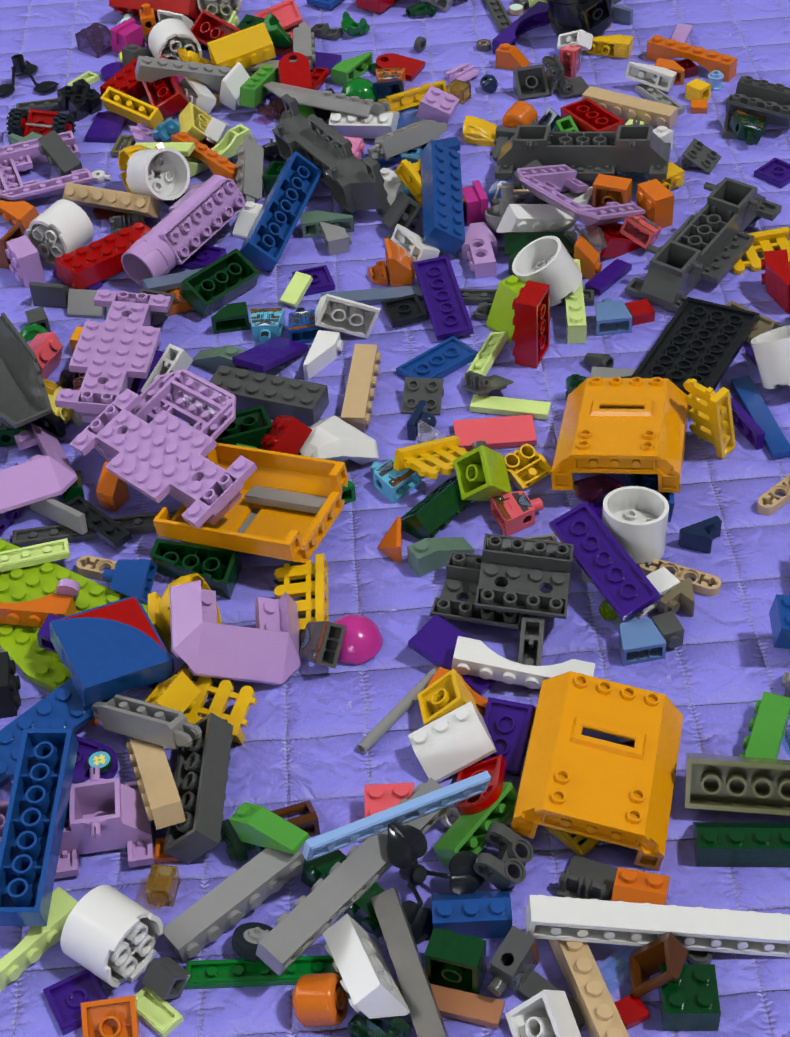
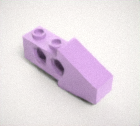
M485 222L470 223L465 235V243L462 245V259H467V262H469L470 272L474 273L475 279L496 277L495 255H497V239Z

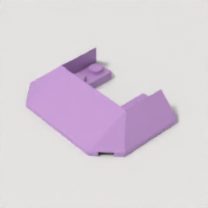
M201 580L170 587L171 652L177 658L180 657L189 666L188 670L194 676L282 685L302 666L298 605L287 592L280 599L257 597L255 599L256 628L217 623L216 591L201 589Z

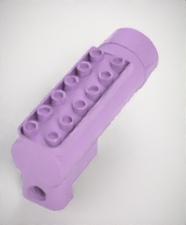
M212 175L203 183L188 185L184 192L185 195L169 208L170 213L122 254L121 263L127 275L136 284L143 287L142 279L168 275L176 265L183 264L244 208L245 199L234 180L221 175Z

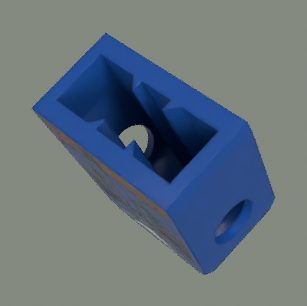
M300 307L295 312L289 313V340L304 344L312 343L318 330L324 331V327L315 325V310H305Z

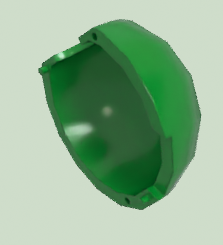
M270 12L263 23L267 28L274 47L289 48L293 46L291 34L286 33L277 17Z
M359 77L352 79L344 85L341 93L346 94L348 97L358 96L363 100L373 99L374 102L378 101L375 98L373 83L369 79Z

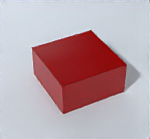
M647 299L625 303V306L632 315V326L655 321V311Z

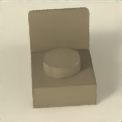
M690 577L661 597L658 602V615L673 611L675 614L680 608L693 617L695 600L692 579Z

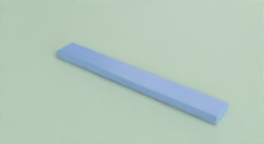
M484 771L305 841L302 854L306 861H310L388 830V824L390 823L404 824L486 792L491 776L488 771Z

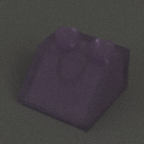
M99 22L92 23L91 26L81 29L80 32L75 34L79 51L96 58H100L112 51L111 32L107 26Z

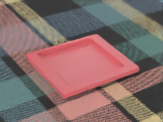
M285 0L253 15L265 19L271 12L280 21L279 23L284 30L303 22L294 0Z

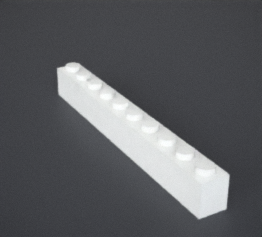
M529 895L525 910L526 932L535 939L644 946L671 932L687 950L790 958V915L545 895Z

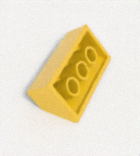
M264 23L207 43L212 65L226 66L231 69L238 62L245 69L276 57L273 42Z

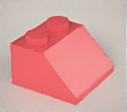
M53 331L37 334L28 344L37 357L41 375L44 379H47L59 366L63 346Z

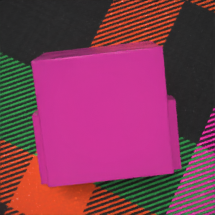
M130 18L110 29L112 51L120 53L122 48L127 47L129 44L145 47L142 26L136 24L134 18Z
M479 180L472 181L473 186L462 188L463 213L467 226L470 223H487L484 214L485 210L489 208L488 196L485 194Z

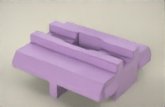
M463 63L444 73V77L449 78V82L455 85L456 83H471V79L479 75L480 72L475 69V66Z
M137 123V126H129L136 142H159L152 135L151 131L154 129L147 128L146 124Z

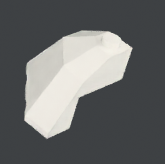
M335 415L310 426L309 428L312 429V432L300 449L301 456L339 462L350 459L360 465L379 459L376 440Z

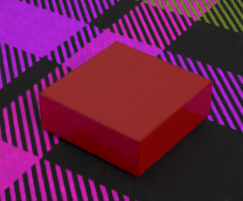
M633 994L614 1002L626 1030L650 1019L649 1011L640 998H636Z

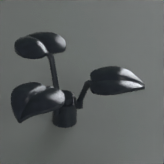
M17 54L11 57L13 67H11V84L0 85V96L7 95L15 90L13 87L15 76L28 74L36 86L33 90L38 93L47 92L58 86L59 83L53 81L37 83L32 73L38 70V66L31 64L28 60L25 61L22 54Z
M390 823L388 824L386 853L389 862L394 867L400 868V877L408 882L407 887L411 889L417 900V903L407 900L402 904L417 944L431 934L433 923L432 911L427 907H422L423 900L415 885L423 883L428 875L450 879L451 891L458 895L475 892L485 879L474 871L473 865L477 854L470 851H461L452 857L449 863V874L425 869L423 865L418 864L417 858L424 856L427 851V840L424 834L419 829L407 824Z

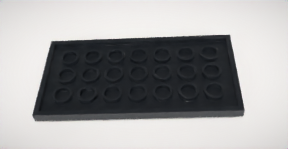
M687 297L634 372L632 378H668L687 395L690 392L684 388L683 383L687 379L692 378L696 379L697 383L706 388L711 387L715 390L758 323L760 313Z

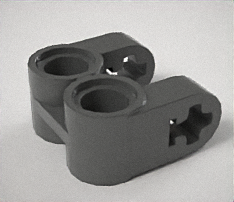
M498 822L491 823L485 838L492 846L499 850L498 858L489 853H479L473 869L497 889L504 891L524 881L526 878L525 865L531 861L534 852L530 842L509 827Z

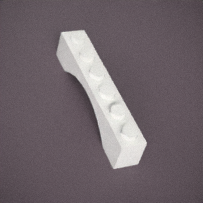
M458 636L453 655L452 669L454 668L461 675H472L486 680L491 679L506 684L526 686L530 689H540L543 680L569 671L593 677L596 663L571 659L549 666L524 665L496 654L481 640Z

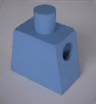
M605 298L602 302L596 304V336L632 333V315L623 301H612L610 298Z
M633 615L619 624V645L623 666L665 659L666 641L651 619L638 620L637 615Z

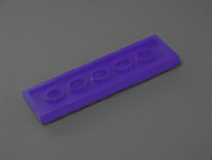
M449 256L413 262V268L437 341L445 340L452 336L460 337L474 334Z
M586 501L549 522L551 530L561 543L574 544L573 558L622 621L627 620L661 599V594Z

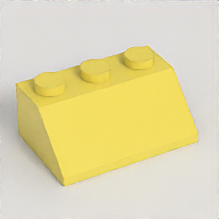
M190 102L179 114L180 132H186L198 141L206 139L207 136L204 135V132L212 117Z

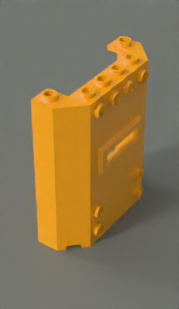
M586 378L567 397L551 470L552 490L573 491V473L658 474V492L680 493L688 424L687 412L689 411V405L685 397L688 395L668 378Z
M216 442L217 446L205 458L227 470L242 455L254 462L258 468L243 483L244 487L240 490L243 497L214 526L204 522L197 529L191 524H187L181 516L187 510L184 504L180 506L171 519L167 507H163L153 520L158 537L306 563L307 560H310L344 508L345 500L341 499L343 486L347 487L349 480L345 462ZM254 486L327 497L318 513L314 514L245 502V494ZM254 508L260 509L244 533H237Z
M569 671L543 680L538 695L510 829L520 836L534 839L537 826L542 825L636 849L633 865L659 871L665 854L683 714L665 694L582 673ZM584 728L635 741L634 747L582 735V730Z

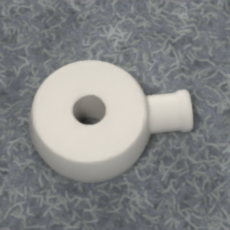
M96 170L91 173L94 183L111 180V175H106L102 170Z

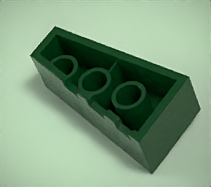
M156 539L150 554L151 561L158 565L156 572L174 579L198 573L205 579L210 589L216 591V595L229 600L242 567L239 551L185 542Z
M338 849L310 861L305 860L301 881L312 889L313 885L320 878L324 880L329 875V871L338 861L342 863L346 859V855ZM375 882L344 913L359 923L368 933L374 934L379 938L382 935V931L371 898L385 890Z

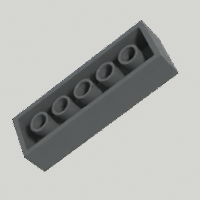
M220 365L209 381L236 396V412L263 405L270 419H275L280 415L293 416L309 427L319 421L329 404L327 385Z
M209 713L196 723L202 731V736L198 739L193 738L192 744L189 747L180 746L178 750L174 781L181 799L186 821L167 827L164 852L187 865L200 858L207 851L215 848L221 840L228 766L231 758L230 749L233 741V725L213 713Z

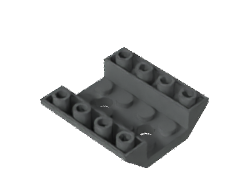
M741 76L737 83L735 94H730L726 100V112L735 114L736 110L765 117V122L790 128V88L780 83L772 84L767 80H756L751 76Z
M485 533L475 608L566 619L574 544ZM504 582L507 586L498 587L496 583ZM549 588L551 592L543 593L540 589Z
M451 551L446 564V581L440 598L435 597L430 616L437 614L441 618L521 629L522 617H527L528 614L475 608L482 555ZM504 582L496 583L498 587L507 586ZM462 598L467 599L466 601H459Z

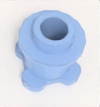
M714 70L708 74L711 89L720 91L725 86L722 82L724 74L719 70Z

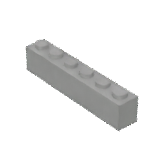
M265 848L164 926L163 936L166 943L183 963L197 956L201 949L210 942L217 940L229 927L239 923L243 916L252 909L258 908L266 898L278 892L293 877L300 875L305 861L302 852L298 850L294 855Z

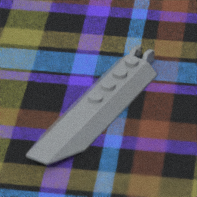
M273 81L263 84V87L281 99V96L288 94L292 98L294 97L300 105L368 118L370 113L382 114L390 109L389 103L385 101L378 103L374 102L373 99L363 100L358 96L348 97L344 93L333 94L332 91H318Z

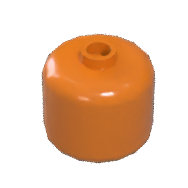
M517 101L504 114L502 123L504 127L516 128L517 125H531L532 120H538V114L529 103Z
M338 973L305 974L297 980L292 996V1005L298 1021L304 1027L340 1025L345 1019L348 996L340 983L342 977Z

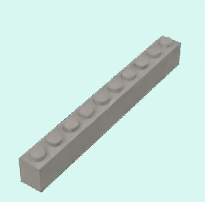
M430 778L425 784H418L409 799L404 798L399 804L443 787ZM450 806L404 824L413 826L425 834L450 809ZM388 830L363 839V843L359 847L357 845L353 846L342 863L338 861L329 871V875L324 880L320 878L313 885L312 892L309 895H302L295 902L294 909L289 914L284 912L275 923L276 926L271 931L265 930L259 936L256 955L276 974L280 976L392 866L386 853Z

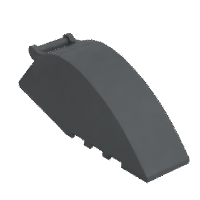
M3 312L0 316V421L5 426L16 429L53 413L35 353Z

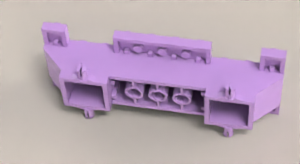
M98 289L94 298V306L110 307L105 322L85 321L69 363V372L86 373L80 390L59 389L55 400L56 407L72 408V411L75 410L82 416V422L91 423L127 388L131 389L134 378L147 379L155 351L160 349L161 345L159 341L161 328L151 326L152 311L168 313L171 305V296ZM138 405L131 411L132 414L136 413Z
M128 388L70 443L73 449L84 456L98 445L112 459L105 466L110 473L158 504L167 495L183 503L187 510L181 516L187 524H191L197 529L204 522L214 526L243 497L240 493V490L244 487L243 483L258 469L254 462L242 455L227 470L205 458L217 446L216 441L165 410H162L150 423L132 414L131 411L142 399Z
M95 766L94 772V768L91 767L89 769L90 780L71 785L55 879L78 876L79 855L127 848L129 868L155 864L153 821H148L137 781L125 782V785H123L119 777L103 779L100 778V768ZM9 800L0 801V843Z

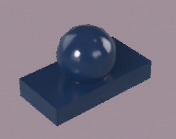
M425 400L419 401L407 423L408 440L415 441L421 430L428 432L436 427V418L428 412V402Z

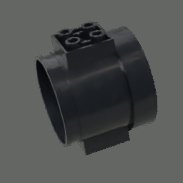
M547 0L549 20L557 36L567 32L584 30L586 33L588 32L593 37H596L609 27L614 17L612 0Z

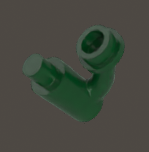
M418 2L407 7L405 10L408 17L425 15L433 17L437 12L436 8L428 6L427 2Z

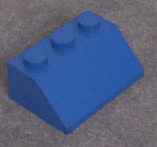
M509 890L473 892L463 895L456 893L432 894L433 928L449 929L458 934L474 935L480 939L505 938L512 928Z

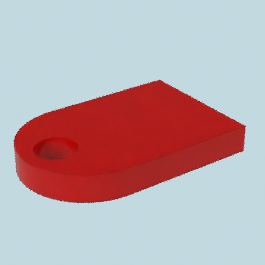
M297 52L284 55L278 63L280 83L313 89L308 58ZM291 59L297 60L296 62H290Z
M395 53L380 55L376 59V67L378 69L405 68L406 80L412 82L425 68V62Z
M502 754L475 763L458 772L456 782L484 771H488L491 776L486 792L455 803L456 808L461 814L472 815L489 808L498 800L502 793L506 760Z

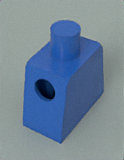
M122 559L116 562L115 570L106 568L102 578L105 582H111L110 589L113 592L121 593L127 597L136 595L141 603L148 605V594L151 593L158 565L149 559Z

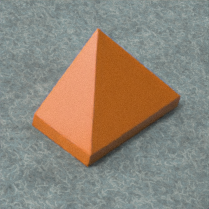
M401 517L396 518L377 549L396 562H402Z

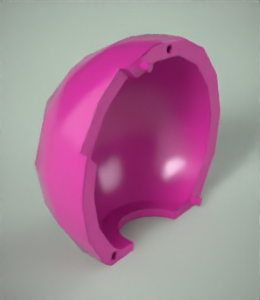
M350 614L334 622L346 626L338 661L354 663L356 665L370 660L380 651L383 637L380 629L371 619L362 615Z

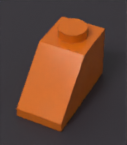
M501 43L496 49L497 68L513 70L530 65L528 59L514 45Z
M658 58L654 66L677 72L674 84L684 85L685 69L674 60Z
M579 236L574 245V259H580L582 277L592 279L602 270L600 254L583 236Z
M106 461L96 488L99 507L117 512L130 497L126 482L107 470L105 466L109 462Z

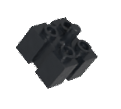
M83 78L73 82L72 87L67 85L57 90L58 105L64 111L69 110V114H72L76 122L86 118L87 113L94 114L102 110V101L100 99L102 95L95 89H90V84Z

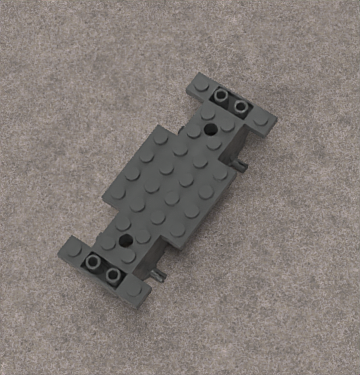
M288 94L281 96L285 111L282 112L279 124L276 128L272 129L280 156L287 161L296 151L323 170L319 180L330 188L332 197L339 203L343 214L350 215V213L356 210L376 209L377 213L384 217L390 208V204L387 200L388 193L383 185L384 179L381 176V167L378 161L373 160L369 156L365 157L363 161L356 158L352 153V143L348 138H344L339 131L336 132L331 125H327L322 118H318L314 114L309 115L308 118L303 117L298 111L299 104L294 97L292 98Z
M534 119L531 125H517L515 134L502 146L497 161L495 179L505 181L512 179L517 168H522L537 159L543 166L561 164L569 166L577 171L575 178L578 180L593 181L598 174L615 176L616 172H649V180L657 179L662 181L667 179L671 143H665L653 132V125H640L639 119H637V122L634 119L631 125H618L617 131L551 132V125H539V121Z
M727 177L716 185L706 182L704 189L712 191L707 197V204L696 216L691 214L663 246L656 247L651 244L647 246L646 251L655 255L650 260V267L645 281L634 277L625 287V294L641 300L647 299L651 304L677 313L686 300V296L701 279L718 285L755 242V236L743 233V231L753 219L759 216L773 221L781 212L782 205L767 201L766 197L757 193V187Z

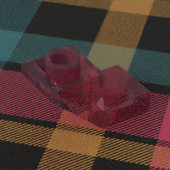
M277 98V100L270 99L269 105H266V107L259 106L258 113L279 120L282 112L285 111L281 98Z
M605 474L574 481L576 497L581 501L595 502L602 493L607 495L611 491L621 488L619 481Z

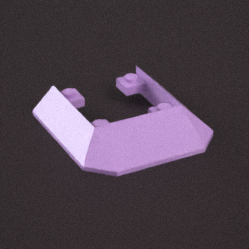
M72 130L58 133L77 158L81 157ZM39 138L0 147V198L31 202L63 194L66 182L93 186L94 184L93 176L87 167L71 171L72 174L44 181L36 179L22 182L19 175L20 171L25 172L32 169L33 165L48 162L47 157L38 150Z
M565 164L517 168L516 171L520 181L533 195L588 227L624 222L628 216H640L646 212V210L634 203L620 204L614 201L607 202L606 206L594 208L591 205H580L560 192L570 191L574 194L586 192L588 185L576 179L577 171Z
M181 369L159 375L139 395L142 401L138 404L134 414L150 423L162 410H165L216 440L236 419V396L186 369ZM98 445L94 447L108 462L112 460Z
M31 423L33 430H24L14 435L19 450L38 445L42 455H35L31 459L26 460L25 463L0 470V514L61 495L78 479L55 434Z

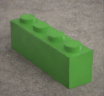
M262 65L240 87L239 105L255 108L270 93L269 90L263 87V84L271 81L277 82V68L271 65Z
M764 691L762 699L756 701L754 714H757L756 718L751 717L748 730L751 732V736L746 735L743 749L746 752L745 754L741 753L740 757L778 758L790 716V698Z
M503 782L500 797L489 808L472 815L461 814L433 846L444 867H449L450 860L458 852L470 851L478 855L488 843L485 835L489 825L494 822L504 824L511 816L517 797V791L511 782Z

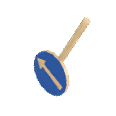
M498 180L490 187L487 195L489 201L501 198L500 186L507 183L505 180ZM528 189L513 190V193H530Z

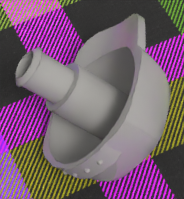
M504 183L500 186L501 198L499 199V204L485 210V220L490 229L497 233L496 230L509 204H525L516 202L513 193L514 185L511 183Z

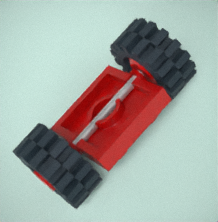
M13 108L8 113L9 117L7 116L8 134L13 133L21 137H25L31 132L44 136L53 130L57 134L72 130L73 135L76 131L74 129L76 127V124H74L75 119H73L72 114L30 109L28 112L25 109Z

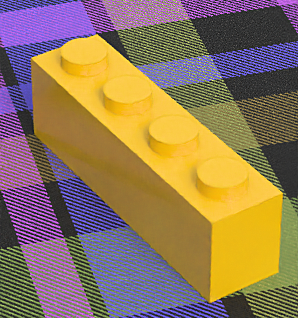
M110 86L100 97L107 110L133 122L146 124L147 128L156 129V126L164 120L159 108Z

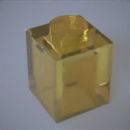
M455 79L446 86L448 94H452L460 99L459 104L463 105L471 98L470 83Z
M152 864L145 887L148 904L157 907L174 906L181 882L177 866Z

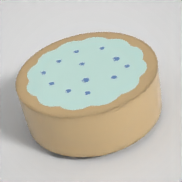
M521 4L509 6V13L511 15L518 16L524 12V7Z

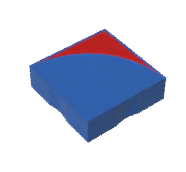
M136 595L50 621V640L60 660L69 670L72 683L84 706L114 697L116 694L129 689L144 687L172 677L173 659Z

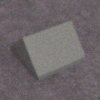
M69 289L67 317L102 319L106 312V307L94 306L97 290Z

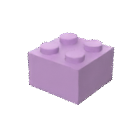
M430 86L420 102L415 117L422 120L445 122L448 125L455 114L460 99L437 87Z
M24 235L7 241L5 252L11 261L9 268L12 274L15 273L18 282H22L25 288L29 287V282L41 283L45 281L39 252L27 236Z

